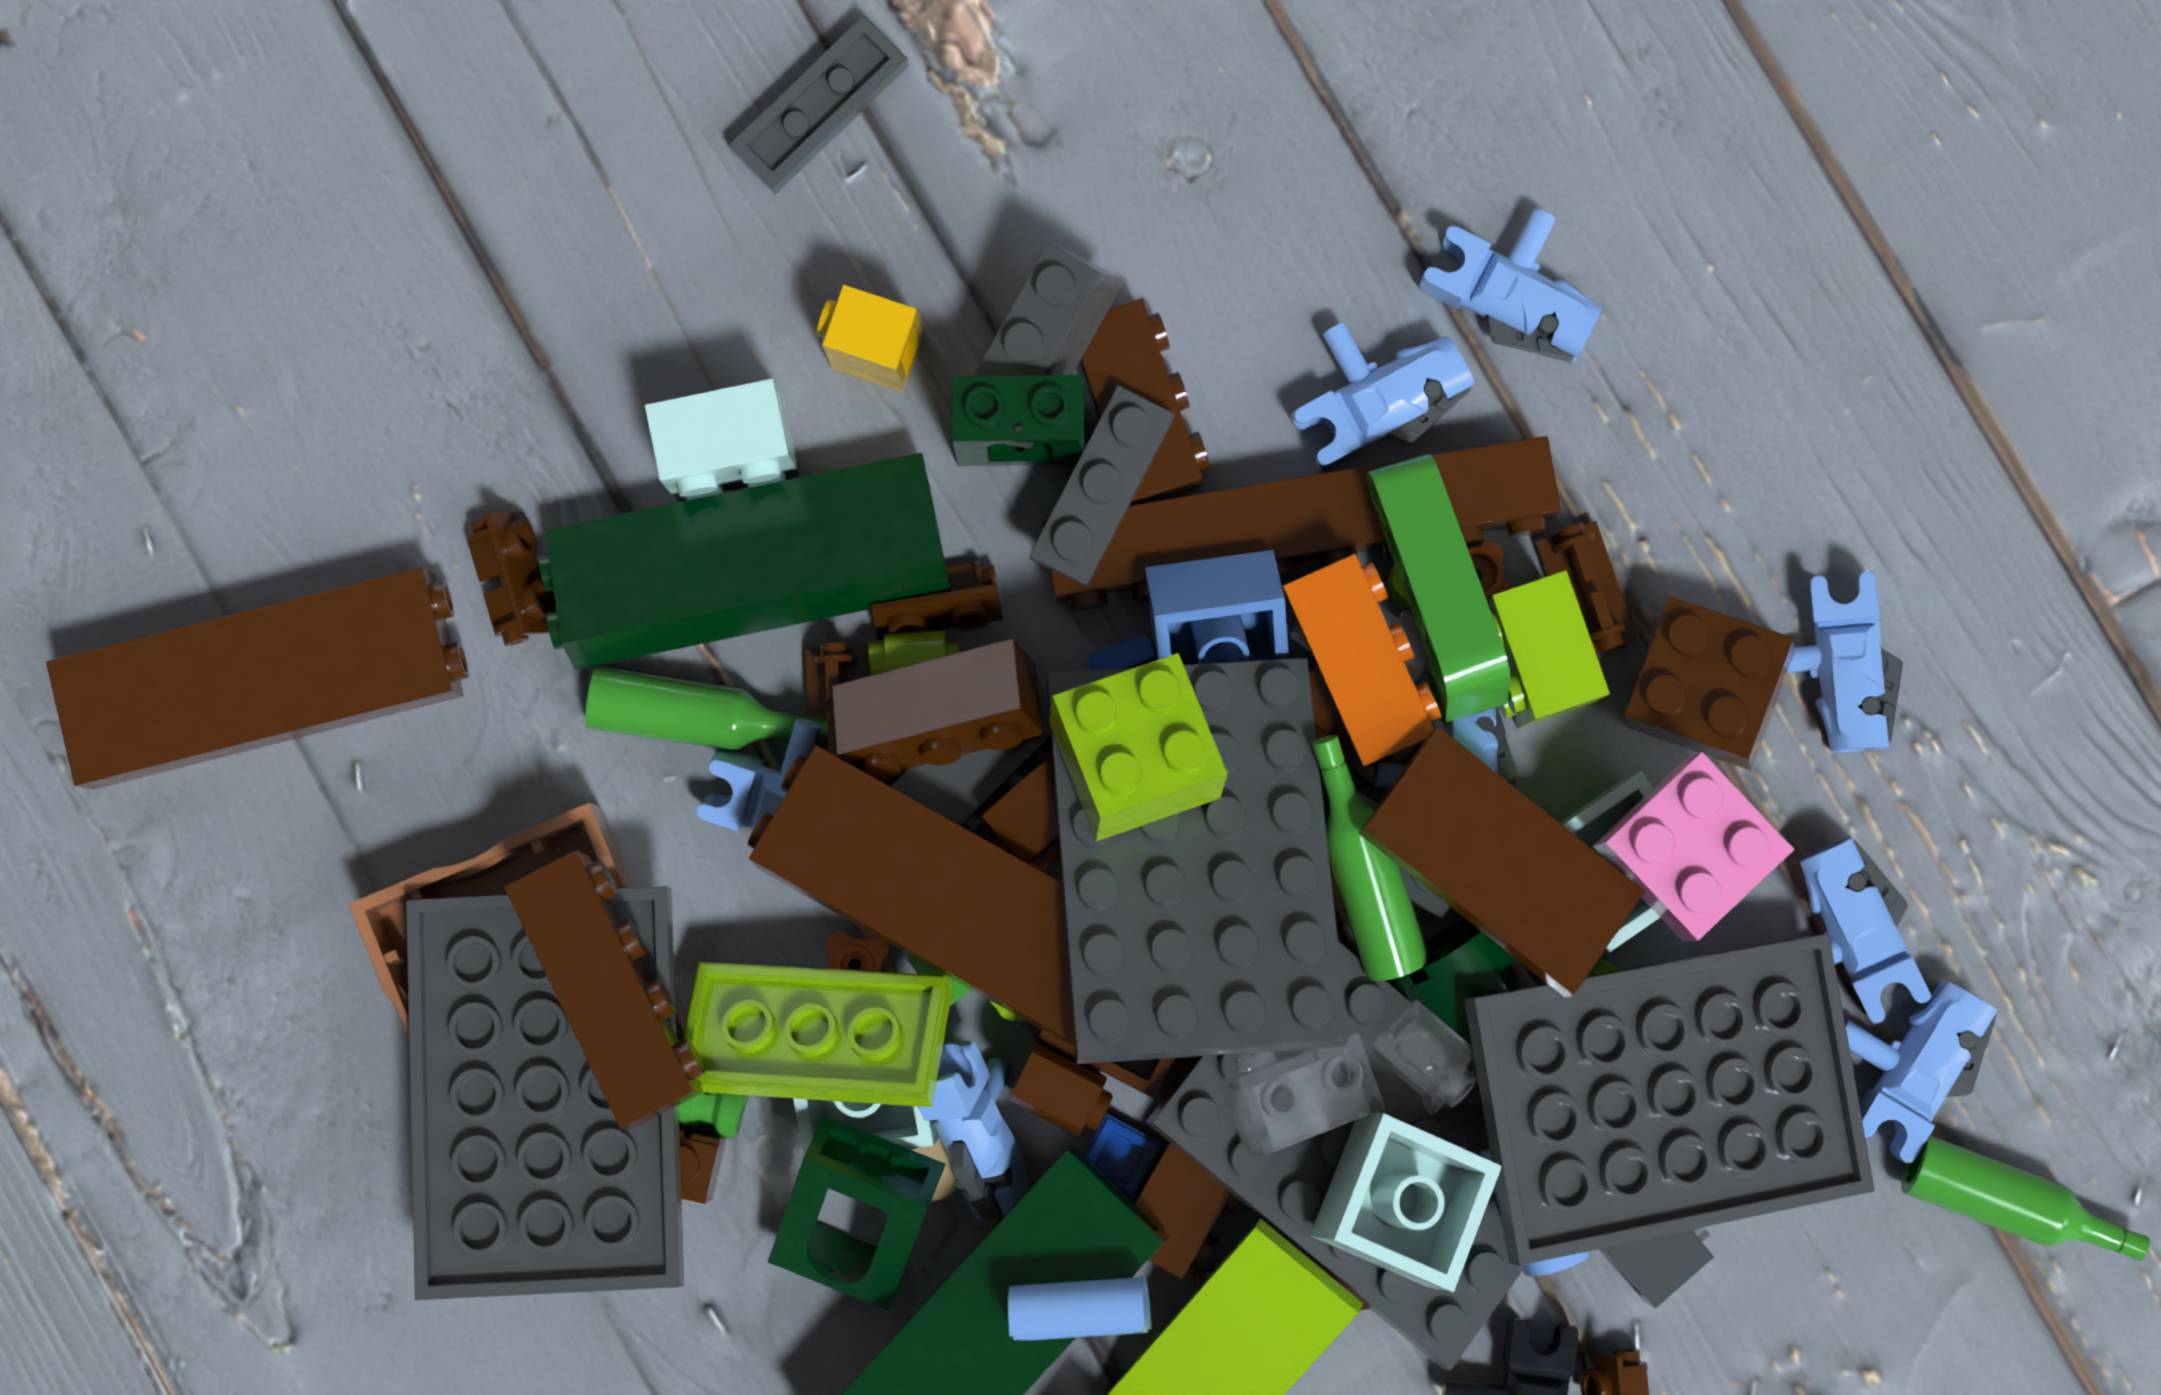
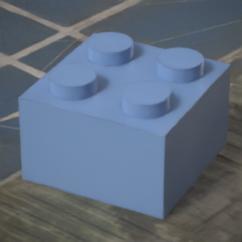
M1274 550L1145 567L1153 648L1156 656L1155 661L1179 653L1183 665L1289 659L1285 597Z

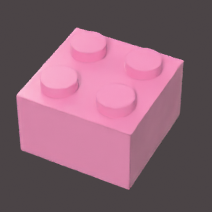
M1703 752L1686 757L1593 845L1611 865L1645 891L1641 896L1643 900L1682 941H1699L1795 850Z

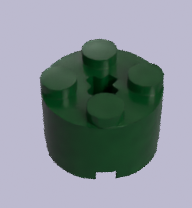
M1465 918L1449 925L1424 942L1429 956V961L1426 965L1413 973L1394 979L1427 1029L1433 1034L1435 1041L1445 1042L1450 1040L1456 1050L1472 1045L1464 999L1537 986L1541 981L1540 977Z

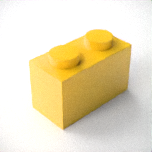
M843 285L838 301L828 299L825 303L817 327V336L823 338L822 348L826 353L832 370L904 393L923 337V331L916 308Z

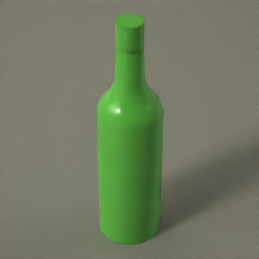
M596 666L591 677L585 715L586 728L725 750H737L756 740L766 738L790 740L795 720L803 718L820 725L815 744L828 745L827 720L811 717L804 718V716L772 711L756 701L746 690L739 687Z
M1329 735L1312 742L1319 767H1321L1320 770L1329 799V814L1325 824L1329 862L1366 977L1372 981H1386L1408 975L1426 965L1429 961V956L1401 868L1358 834L1374 809L1361 799L1355 789L1349 769L1344 761L1345 758L1338 736Z
M1933 1136L1928 1137L1917 1158L1912 1163L1905 1164L1901 1182L1903 1194L2045 1246H2054L2068 1241H2084L2138 1261H2142L2147 1254L2150 1243L2148 1236L2092 1215L2082 1207L2072 1190L2065 1185Z

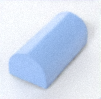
M1134 1277L1010 1286L1008 1294L1009 1336L1013 1337V1340L1032 1341L1148 1333V1329H1151V1314L1146 1278Z

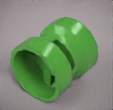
M702 1093L679 1105V1127L691 1130L698 1125L711 1127L717 1136L736 1139L743 1121L748 1095Z

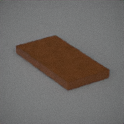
M1440 727L1430 732L1358 832V834L1565 998L1575 995L1645 892Z

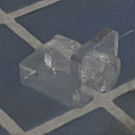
M1417 999L1372 1045L1373 1055L1422 1096V1107L1431 1115H1434L1444 1103L1448 1104L1451 1108L1456 1106L1476 1083L1477 1077L1473 1075L1476 1067L1472 1046Z

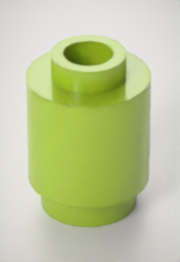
M945 630L885 634L884 641L869 642L870 675L960 653L959 641L947 642Z

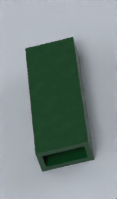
M922 452L546 529L548 554L539 556V568L545 591L547 593L554 592L556 610L547 612V624L551 642L555 650L564 648L575 670L869 610L872 604L951 592Z
M1076 1147L1067 1149L841 1395H1025L1078 1337L1032 1341L1013 1340V1337L1009 1336L1008 1294L1010 1286L1133 1278L1170 1237Z

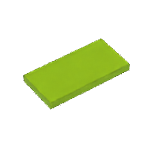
M698 962L681 1040L689 1038L701 1058L705 1074L697 1078L704 1093L932 1107L953 983L949 975Z
M1260 1218L1105 1395H1285L1359 1314L1363 1303Z

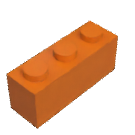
M1353 554L1284 585L1283 590L1362 766H1366L1425 740L1430 732L1434 730L1431 722L1442 716L1428 684L1423 682L1415 686L1404 662L1415 658L1400 622L1388 626L1378 602L1387 599L1388 595L1374 564L1369 563L1361 567L1356 554Z

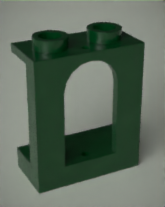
M1083 375L952 376V442L958 466L1077 465L1084 451ZM1021 423L1023 428L1020 431H1016L1014 425ZM1031 442L1034 444L1031 449L1025 448L1024 451L1018 452L1016 446L1004 443Z
M823 1115L803 1157L768 1263L888 1311L908 1265V1259L946 1164ZM828 1189L890 1213L877 1247L817 1223Z

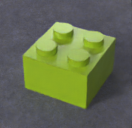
M1567 570L1494 594L1487 599L1506 652L1510 669L1508 703L1499 707L1505 719L1513 716L1519 729L1590 705L1610 694Z
M1179 653L1052 696L1049 723L1096 842L1221 798L1228 773Z

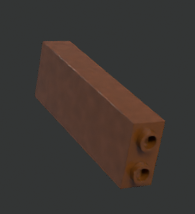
M419 567L46 661L74 786L94 790L463 697L464 694L460 680L469 678V671L461 643L459 641L451 643L446 618L454 617V607L445 580L436 581L435 574L424 567Z
M817 745L814 746L807 759L801 755L798 756L782 782L781 790L787 792L776 813L773 815L765 812L750 835L748 846L754 850L748 859L753 865L778 881L944 975H949L951 979L1075 1048L1062 883Z

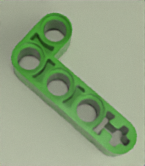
M1429 453L1367 472L1371 498L1428 656L1427 675L1429 685L1441 713L1442 721L1447 723L1507 705L1510 688V669L1506 652L1433 456Z

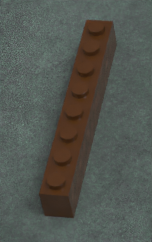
M1548 436L1432 455L1439 469L1466 545L1484 541L1483 531L1507 527L1509 537L1543 532L1547 530L1545 521L1552 520L1561 512ZM1405 460L1129 506L1087 588L1050 570L1056 603L1069 601L1070 610L1078 611L1105 606L1108 604L1107 595L1132 591L1133 600L1148 599L1145 567L1274 550L1280 577L1296 573L1295 563L1320 559L1321 568H1324L1353 554H1356L1358 558V552L1376 549L1383 550L1384 558H1392L1371 498L1367 472ZM1043 520V529L1048 520Z

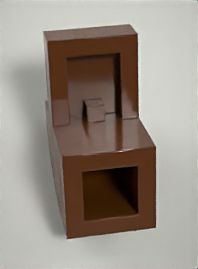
M1052 756L1027 775L982 815V818L1018 859L1026 863L1035 859L1059 839Z

